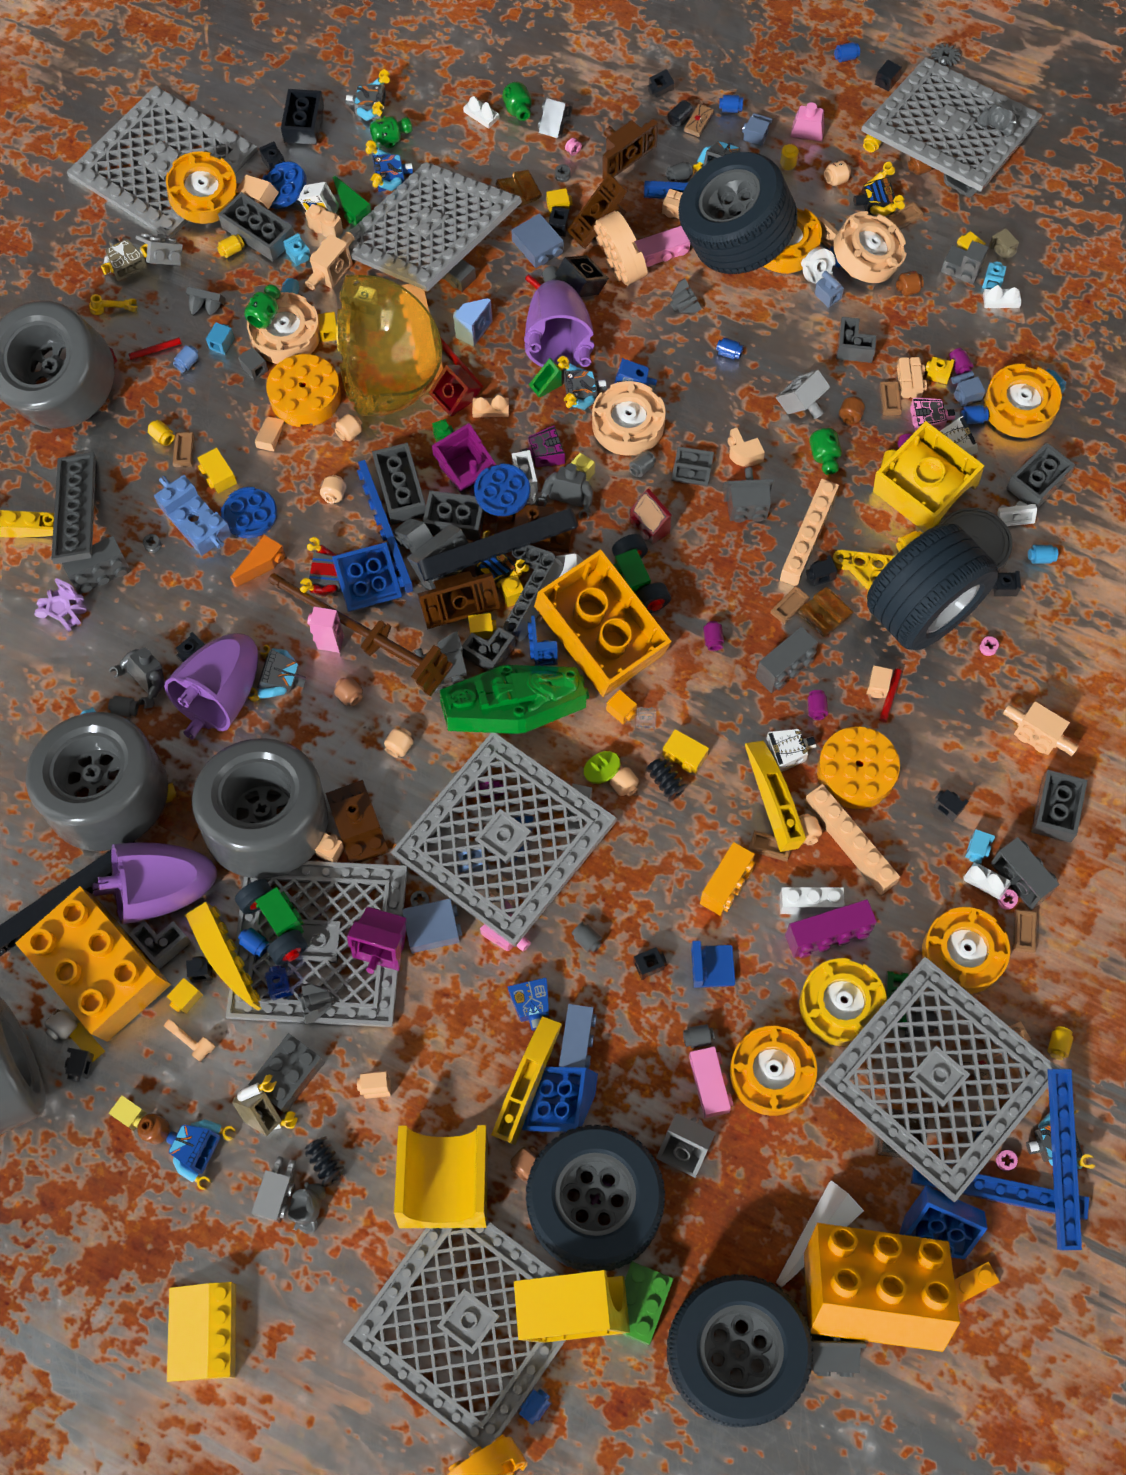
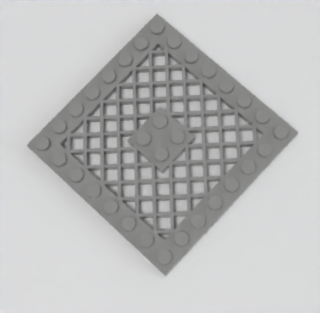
M925 57L863 124L861 131L981 192L1039 123L1042 114L993 91L991 88L979 84L975 80L963 76L961 73L949 69L947 66H943ZM995 104L1012 111L1015 121H1017L1013 134L1006 137L1002 130H998L991 125L987 127L980 126L977 119L980 112L984 111V107L990 109Z
M155 85L67 171V174L70 178L162 235H167L168 238H172L188 222V220L182 218L173 210L169 200L162 201V198L168 197L167 191H161V189L167 188L166 175L172 168V163L180 156L190 152L214 153L213 157L223 158L236 174L258 149L254 144ZM163 113V116H154V114ZM175 121L174 124H167V122ZM155 123H164V125L155 126ZM152 124L151 127H144L143 125ZM188 128V131L180 132V129ZM176 130V133L168 134V131ZM157 132H164V134L156 135ZM144 134H153V136L144 137ZM141 135L139 138H133L132 136ZM201 136V139L192 140V137ZM182 138H189L187 141H180ZM177 139V142L169 143V140ZM153 142V145L145 146V143ZM141 144L142 147L133 148V145ZM213 144V147H205V145ZM130 145V148L121 149L122 146ZM193 146H202V148L193 149ZM190 147V150L181 151V148ZM218 152H226V154L218 155ZM142 153V156L134 157V154ZM130 155V158H122V156ZM117 156H118V158H119V159H115V160H110V157H117ZM131 164V167L123 168V165ZM113 166H119L118 169H111ZM107 167V170L99 171V168ZM144 172V175L136 176L135 173ZM132 173V176L124 177V174ZM120 175V178L112 179V176ZM150 180H156L157 183H149V184H148V181H150ZM136 182H145V184L136 185ZM132 183L133 186L124 187V184ZM157 189V192L149 193V190ZM145 191V194L137 195V192ZM158 199V202L150 203V200ZM164 207H171V210H164V211H163L162 208H164Z
M425 162L349 231L355 237V240L348 247L351 259L428 292L522 203L520 196Z
M491 733L395 846L391 854L516 947L617 822V818L496 733ZM502 767V774L492 775V768ZM506 767H508L513 772L506 773ZM488 770V776L482 777ZM517 777L518 785L507 786V779ZM521 777L529 783L521 784ZM503 780L504 787L494 788L493 781ZM489 782L490 789L480 790L479 783ZM475 786L476 791L470 792L471 789ZM532 788L533 796L523 797L522 790ZM536 788L544 794L537 795ZM518 790L519 798L509 799L508 792ZM504 793L505 800L495 801L494 794ZM490 795L491 802L481 803L480 796ZM467 798H477V804L467 806ZM548 799V807L538 808V800ZM552 799L560 805L552 806ZM463 800V806L457 807ZM534 801V809L524 810L525 802ZM520 803V811L510 812V805ZM506 806V812L499 809L496 813V807ZM492 808V815L482 817V809ZM478 810L477 818L468 819V811ZM567 810L576 816L568 817ZM553 811H564V818L554 819ZM464 812V820L454 821V813ZM549 812L550 820H539L540 813ZM535 814L536 822L525 823V816ZM450 816V822H445L446 819ZM514 817H521L522 824L515 820ZM489 821V823L483 829V822ZM579 821L580 829L569 830V822ZM479 823V831H469V824ZM565 823L566 831L555 832L554 825ZM465 825V833H455L456 826ZM551 825V833L541 835L540 827ZM451 827V835L442 836L441 829ZM530 828H537L536 836H531ZM437 831V837L431 838ZM577 835L571 842L570 836ZM471 837H476L477 845H471ZM567 837V844L557 846L556 838ZM466 838L467 846L457 847L456 840ZM552 839L553 847L542 848V840ZM452 841L453 848L443 850L442 842ZM538 841L539 849L528 850V842ZM438 843V850L429 852L428 844ZM523 844H524V850H525V851H520V852H518V850H519V849L523 846ZM485 849L492 853L494 856L486 857ZM481 850L482 857L472 859L471 851ZM564 851L562 855L558 858L557 852ZM467 852L468 860L458 861L457 853ZM554 852V860L544 862L543 854ZM453 854L454 862L444 863L443 855ZM539 854L540 862L530 864L529 856ZM439 856L440 864L431 857ZM525 857L526 864L516 866L515 858ZM511 860L512 867L501 868V861L508 864ZM497 861V869L487 870V862ZM483 863V871L473 872L472 864ZM468 865L469 873L459 874L458 867ZM552 866L545 874V867ZM454 867L455 875L446 868ZM541 868L542 876L531 877L530 869ZM527 870V878L517 879L516 871ZM512 872L513 880L503 882L502 874ZM498 874L499 882L489 884L488 876ZM484 876V885L474 886V878ZM470 879V886L462 880ZM539 882L536 885V887L532 889V883ZM528 884L529 892L518 893V885ZM514 886V894L504 895L503 887ZM499 888L500 896L490 897L489 889ZM485 890L486 898L477 891ZM521 898H526V899L523 901V903L520 905V904H519V899H521ZM515 899L516 908L505 909V901ZM501 902V909L493 903Z
M307 861L290 873L274 878H266L265 880L268 881L270 887L276 883L280 888L279 892L284 891L290 902L298 909L299 915L303 914L307 919H302L304 924L301 926L304 930L302 936L308 946L295 959L296 961H301L295 967L290 962L287 963L291 970L283 977L277 971L283 965L278 966L275 964L273 966L268 960L271 957L269 953L261 956L262 958L255 963L256 956L239 945L240 940L238 937L245 928L248 930L252 927L266 937L270 944L272 943L271 939L276 933L273 930L266 935L262 930L269 922L265 919L260 923L261 910L252 914H244L240 910L235 941L237 949L235 952L243 960L245 965L243 969L245 973L249 974L252 982L254 972L259 976V979L251 984L253 990L262 982H264L268 989L260 995L261 1000L259 1003L262 1009L258 1011L248 1005L229 987L226 1018L304 1023L305 1012L295 991L302 984H307V981L316 974L321 980L317 986L323 987L325 985L339 1002H334L331 1005V1009L313 1023L393 1027L398 971L377 965V970L365 981L360 976V973L368 967L369 962L363 961L364 964L355 970L350 963L356 958H353L351 955L346 960L341 952L349 947L347 937L343 933L353 925L354 921L357 922L366 909L361 910L357 905L364 897L370 903L367 907L381 910L377 904L383 900L382 911L403 917L402 909H404L408 867L402 865ZM244 877L243 887L259 879ZM278 881L289 882V883H287V884L283 887ZM299 882L309 883V884L306 885V886L303 888V887L299 884ZM319 883L329 885L323 889ZM296 884L300 891L291 897L287 890ZM339 884H344V885H349V886L343 890L342 887H341ZM316 885L320 892L312 898L307 891ZM359 885H364V886H369V887H368L366 890H363ZM336 886L341 893L332 899L328 892ZM379 886H385L384 891ZM356 887L361 894L352 900L348 893ZM376 888L381 895L373 901L368 894ZM305 895L309 901L300 907L296 900ZM325 896L330 902L323 908H320L316 902ZM345 896L350 903L341 909L336 903ZM314 905L318 912L309 917L305 911ZM334 906L339 912L330 919L325 912ZM354 907L359 913L350 920L345 913ZM321 915H323L324 918H325L327 921H325V920H316V919H318ZM341 916L348 922L342 928L341 922L337 921ZM341 936L346 942L339 947ZM339 956L343 963L335 969L330 963H337ZM266 962L271 969L261 975L257 968ZM310 962H321V963H320L317 967L314 968V967L311 965ZM307 964L312 971L305 977H302L298 970ZM327 965L332 972L323 978L318 972ZM348 966L353 973L344 980L339 972ZM275 972L280 979L270 986L266 979ZM293 974H296L300 981L291 987L286 980ZM337 976L341 983L332 989L327 982ZM357 976L362 984L353 990L348 983ZM374 979H376L375 991L369 986ZM284 983L289 990L280 997L275 989ZM346 986L351 993L342 1000L337 995V992ZM366 987L371 995L362 1001L357 994ZM273 993L277 999H269L266 997L269 994ZM293 994L298 1000H288L287 998ZM353 997H355L359 1001V1003L347 1002H349Z
M924 957L817 1083L949 1199L956 1202L1048 1088L1047 1069L1059 1068L928 958ZM926 988L930 990L929 992H924ZM934 996L935 1006L925 1007L924 997ZM919 998L920 1007H911ZM939 998L948 1006H940ZM951 1010L952 1020L942 1021L941 1011ZM926 1011H936L937 1021H927ZM911 1012H921L922 1022H912ZM906 1013L907 1022L897 1023ZM956 1013H958L965 1020H957ZM953 1025L954 1035L944 1036L943 1026ZM958 1025H968L969 1035H959ZM923 1026L924 1037H914L913 1027ZM928 1026H938L939 1036H929ZM898 1027H908L909 1037L899 1038ZM973 1027L977 1029L981 1034L974 1035ZM893 1028L894 1038H884ZM975 1039H985L986 1049L976 1050ZM955 1040L956 1051H946L945 1041ZM960 1040H970L971 1050H961ZM925 1041L926 1052H916L915 1042ZM930 1041H940V1048L936 1045L931 1050ZM990 1041L999 1049H991ZM899 1042H910L911 1052L901 1053ZM880 1043L881 1054H871ZM884 1043H895L896 1053H885ZM1002 1053L1003 1064H993L992 1054ZM977 1054H987L988 1064L978 1065ZM949 1055H957V1062L949 1057ZM962 1055H972L973 1065H963ZM926 1056V1058L921 1062V1064L917 1066L916 1057ZM1008 1056L1016 1063H1008ZM911 1057L913 1068H902L901 1058ZM881 1058L882 1069H872L871 1059ZM886 1058H896L897 1068L887 1069ZM866 1060L867 1070H857ZM1004 1068L1005 1079H995L994 1069ZM1009 1068H1019L1020 1078L1011 1079ZM979 1069H989L990 1080H980ZM966 1070H974L975 1080L965 1081L970 1075ZM913 1072L908 1078L912 1083H904L903 1073ZM888 1073H898L899 1084H889ZM868 1074L869 1085H858L857 1075ZM873 1074H883L884 1084L874 1085ZM852 1075L854 1084L849 1080ZM1011 1083H1021L1014 1092L1012 1091ZM991 1084L992 1095H982L981 1085ZM996 1084H1006L1007 1094L998 1095ZM966 1085H976L977 1096H967ZM961 1086L962 1096L952 1097ZM900 1088L901 1099H891L890 1089ZM905 1088H915L916 1098L906 1099ZM870 1089V1098L861 1090ZM874 1089H885L886 1100H875ZM920 1089L930 1098H921ZM998 1099H1008L1004 1103V1105L1001 1108H999ZM978 1100L979 1111L969 1112L968 1101ZM983 1100H993L994 1111H984ZM953 1101H963L964 1112H954ZM932 1102L933 1113L923 1114L922 1103ZM907 1103H917L918 1114H908ZM948 1103L949 1113H939L938 1105L943 1108ZM887 1104V1112H885L879 1105ZM891 1104H902L903 1115H893ZM985 1115H995L986 1125ZM965 1116L966 1127L956 1128L955 1117ZM970 1116H980L981 1127H971ZM939 1117H949L951 1128L941 1129ZM919 1118L920 1129L910 1130L909 1119ZM924 1118H934L935 1129H925ZM895 1119H904V1127ZM982 1131L973 1142L972 1132ZM957 1132H967L968 1143L958 1144ZM936 1133L937 1145H927L926 1134ZM941 1133H951L953 1144H942ZM912 1134H921L922 1143ZM953 1148L955 1160H944L943 1149ZM959 1148H968L960 1158ZM929 1149H938L939 1158ZM946 1164H955V1165H954L953 1168L951 1169V1168H950L949 1166H947Z
M488 1220L487 1228H460L462 1230L453 1231L454 1228H426L343 1341L344 1344L474 1448L481 1446L482 1449L490 1445L503 1433L566 1341L536 1342L531 1351L529 1341H526L527 1352L514 1353L513 1341H518V1337H512L511 1325L517 1324V1320L510 1321L508 1308L516 1307V1303L508 1304L506 1292L514 1291V1287L505 1288L504 1276L516 1274L517 1281H519V1274L526 1279L560 1275ZM463 1234L465 1246L453 1247L451 1236ZM467 1234L479 1243L468 1245ZM448 1238L449 1248L439 1250ZM481 1247L482 1259L470 1261L469 1249ZM484 1247L497 1257L486 1258ZM465 1250L467 1262L455 1263L454 1252ZM450 1252L451 1264L439 1266L438 1254ZM435 1256L436 1267L426 1268ZM498 1261L500 1273L488 1274L486 1263ZM502 1261L514 1270L503 1272ZM483 1263L484 1275L472 1277L471 1265ZM467 1266L469 1278L457 1280L456 1268ZM452 1268L453 1280L441 1282L440 1270ZM436 1271L438 1283L426 1285L425 1273ZM421 1275L422 1286L412 1287ZM501 1277L502 1289L490 1291L489 1279ZM485 1279L487 1291L474 1293L473 1281ZM470 1282L471 1294L463 1289L459 1295L458 1284ZM454 1284L455 1297L443 1298L442 1286ZM438 1287L440 1299L428 1301L427 1289ZM423 1290L424 1302L412 1303L411 1291ZM503 1293L504 1305L492 1307L491 1295ZM408 1294L409 1304L398 1306L405 1295ZM487 1296L489 1307L476 1297ZM455 1301L445 1314L444 1302ZM440 1303L442 1316L430 1317L429 1305ZM425 1306L426 1318L414 1320L413 1308ZM409 1308L411 1321L399 1322L397 1310ZM505 1309L507 1322L496 1323L500 1316L494 1311ZM394 1312L395 1323L384 1325ZM441 1320L437 1327L443 1332L432 1334L431 1321ZM427 1322L428 1335L416 1336L415 1324ZM411 1325L412 1337L401 1339L399 1327ZM507 1326L509 1338L497 1340L495 1327ZM395 1327L397 1340L385 1342L384 1329ZM492 1329L493 1341L482 1342ZM379 1331L381 1342L375 1338ZM448 1335L461 1346L450 1348ZM445 1336L446 1349L434 1350L433 1338ZM429 1339L430 1351L418 1353L417 1340ZM413 1341L414 1354L403 1356L401 1343ZM510 1342L511 1355L499 1357L497 1344ZM397 1344L398 1355L395 1354L392 1350H390L386 1345ZM494 1345L495 1357L483 1359L482 1346ZM478 1348L480 1360L468 1362L466 1350L474 1354ZM462 1350L464 1363L452 1364L450 1352ZM447 1352L448 1365L436 1367L435 1354ZM431 1355L432 1368L420 1370L419 1357ZM527 1356L517 1370L515 1358ZM415 1358L416 1369L405 1362L404 1359ZM512 1359L513 1372L501 1373L500 1360ZM496 1361L498 1374L485 1376L484 1363ZM480 1364L482 1377L470 1379L468 1366ZM465 1367L466 1379L454 1381L452 1368ZM449 1369L450 1382L438 1384L437 1371ZM433 1372L434 1384L424 1377L422 1373ZM514 1375L503 1390L502 1377ZM498 1378L500 1391L488 1393L486 1380ZM483 1381L484 1394L472 1396L470 1382ZM467 1383L468 1396L456 1398L454 1385ZM451 1386L452 1398L439 1388ZM500 1395L490 1409L488 1397ZM485 1397L486 1411L474 1413L472 1399ZM469 1400L470 1412L457 1402ZM486 1415L482 1422L475 1416Z

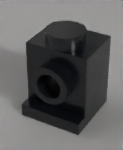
M665 69L650 77L647 87L650 94H654L657 98L668 91H673L675 83L668 70Z
M274 141L259 148L261 158L269 171L273 170L275 165L285 162Z
M552 207L548 223L559 236L566 237L570 209Z
M831 555L827 556L825 561L819 560L814 562L810 569L806 570L807 578L809 581H812L814 586L835 580L837 569Z
M1015 571V573H998L997 581L992 588L994 596H1017L1021 589L1020 571Z
M191 632L190 636L176 647L178 652L176 656L183 663L205 644Z
M948 789L945 792L941 790L935 797L937 802L934 808L953 822L969 801L967 799L962 801L958 794L950 792Z
M657 947L638 954L633 958V963L641 980L664 970V964L667 963L663 952H659ZM651 961L654 963V966L648 967L647 963Z
M196 956L192 960L186 961L187 977L192 983L213 980L212 966L207 958Z
M68 1048L67 1052L70 1053V1057L66 1059L64 1066L65 1074L68 1075L67 1079L77 1082L80 1081V1078L88 1079L94 1054L89 1051Z

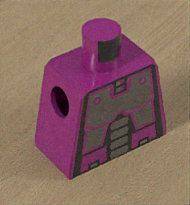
M555 426L529 436V448L520 450V452L530 450L535 467L565 464V453Z

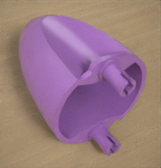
M553 279L543 283L535 291L528 311L524 336L527 356L541 367L544 366L549 358H552L556 365H558L560 362L557 360L561 356L567 357L569 363L575 366L578 364L583 367L589 366L591 363L590 354L594 347V342L590 338L594 334L591 319L583 300L576 290L564 281Z
M232 633L207 643L187 658L165 682V692L170 701L181 713L192 720L183 731L186 737L194 739L201 728L204 727L225 731L239 714L251 691L258 667V649L254 640L248 635Z
M145 842L113 844L111 850L112 876L98 877V883H93V889L99 890H94L93 894L94 897L113 894L117 904L120 923H134L166 915L198 900L215 883L217 870L213 862L206 856L185 847Z

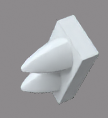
M475 96L471 97L469 102L463 107L464 113L488 129L500 119L499 113L494 111L488 102L482 103Z
M999 285L992 289H984V308H1020V289L1016 287L1001 289Z
M1018 501L1016 506L1013 507L1001 505L998 508L997 516L1007 527L1033 524L1036 519L1037 507L1035 504L1027 505L1022 501Z
M976 862L973 863L964 876L965 882L999 900L1011 885L1010 880Z

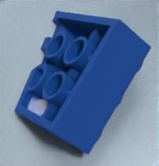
M926 1185L904 1216L899 1234L949 1241L951 1257L966 1259L987 1230L985 1211L960 1200L953 1202L943 1192Z

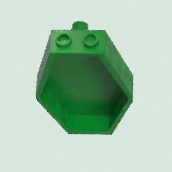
M504 665L440 690V704L447 730L457 732L526 733L586 708V700L589 699L588 688H584V677L579 674L577 667Z

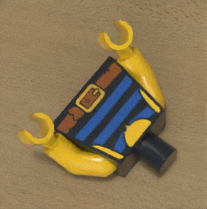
M886 162L883 166L884 171H880L863 185L861 195L853 197L854 206L864 205L868 215L877 216L880 214L885 217L894 213L896 208L901 210L905 207L903 196L898 195L895 197L890 179L886 177L887 174L893 175L895 173V168L892 167L893 164L891 162Z
M485 531L483 538L488 537L490 531ZM503 554L475 564V571L477 576L492 572L497 590L500 588V581L516 575L520 578L522 571L527 572L529 570V565L525 564L522 568L525 560L519 559L515 564L509 557Z

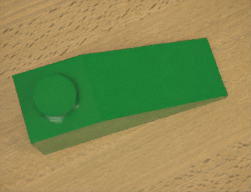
M334 176V187L344 212V217L347 222L356 226L371 212V206L338 177Z

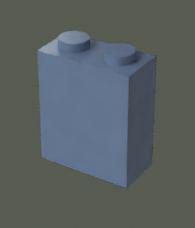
M540 213L511 230L512 242L535 268L545 265L549 260L560 256L564 252L563 239Z
M451 899L402 909L403 917L407 918L406 931L411 953L460 943L459 936H462L460 923L456 924L455 922L458 912L456 904L452 905Z

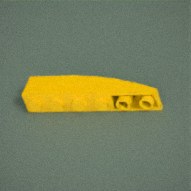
M0 510V537L53 536L54 513Z
M764 740L745 743V748L779 851L799 849L806 840L788 786Z
M204 902L185 914L202 952L219 977L248 1005L258 1011L262 1009L259 1003L261 1000L260 996L251 986L253 983L252 979L243 969V966H245L244 962L235 952L237 947L227 935L229 930L219 918L221 916L219 909L215 905L212 906Z
M542 1016L515 1073L491 1136L516 1145L561 1029V1023Z

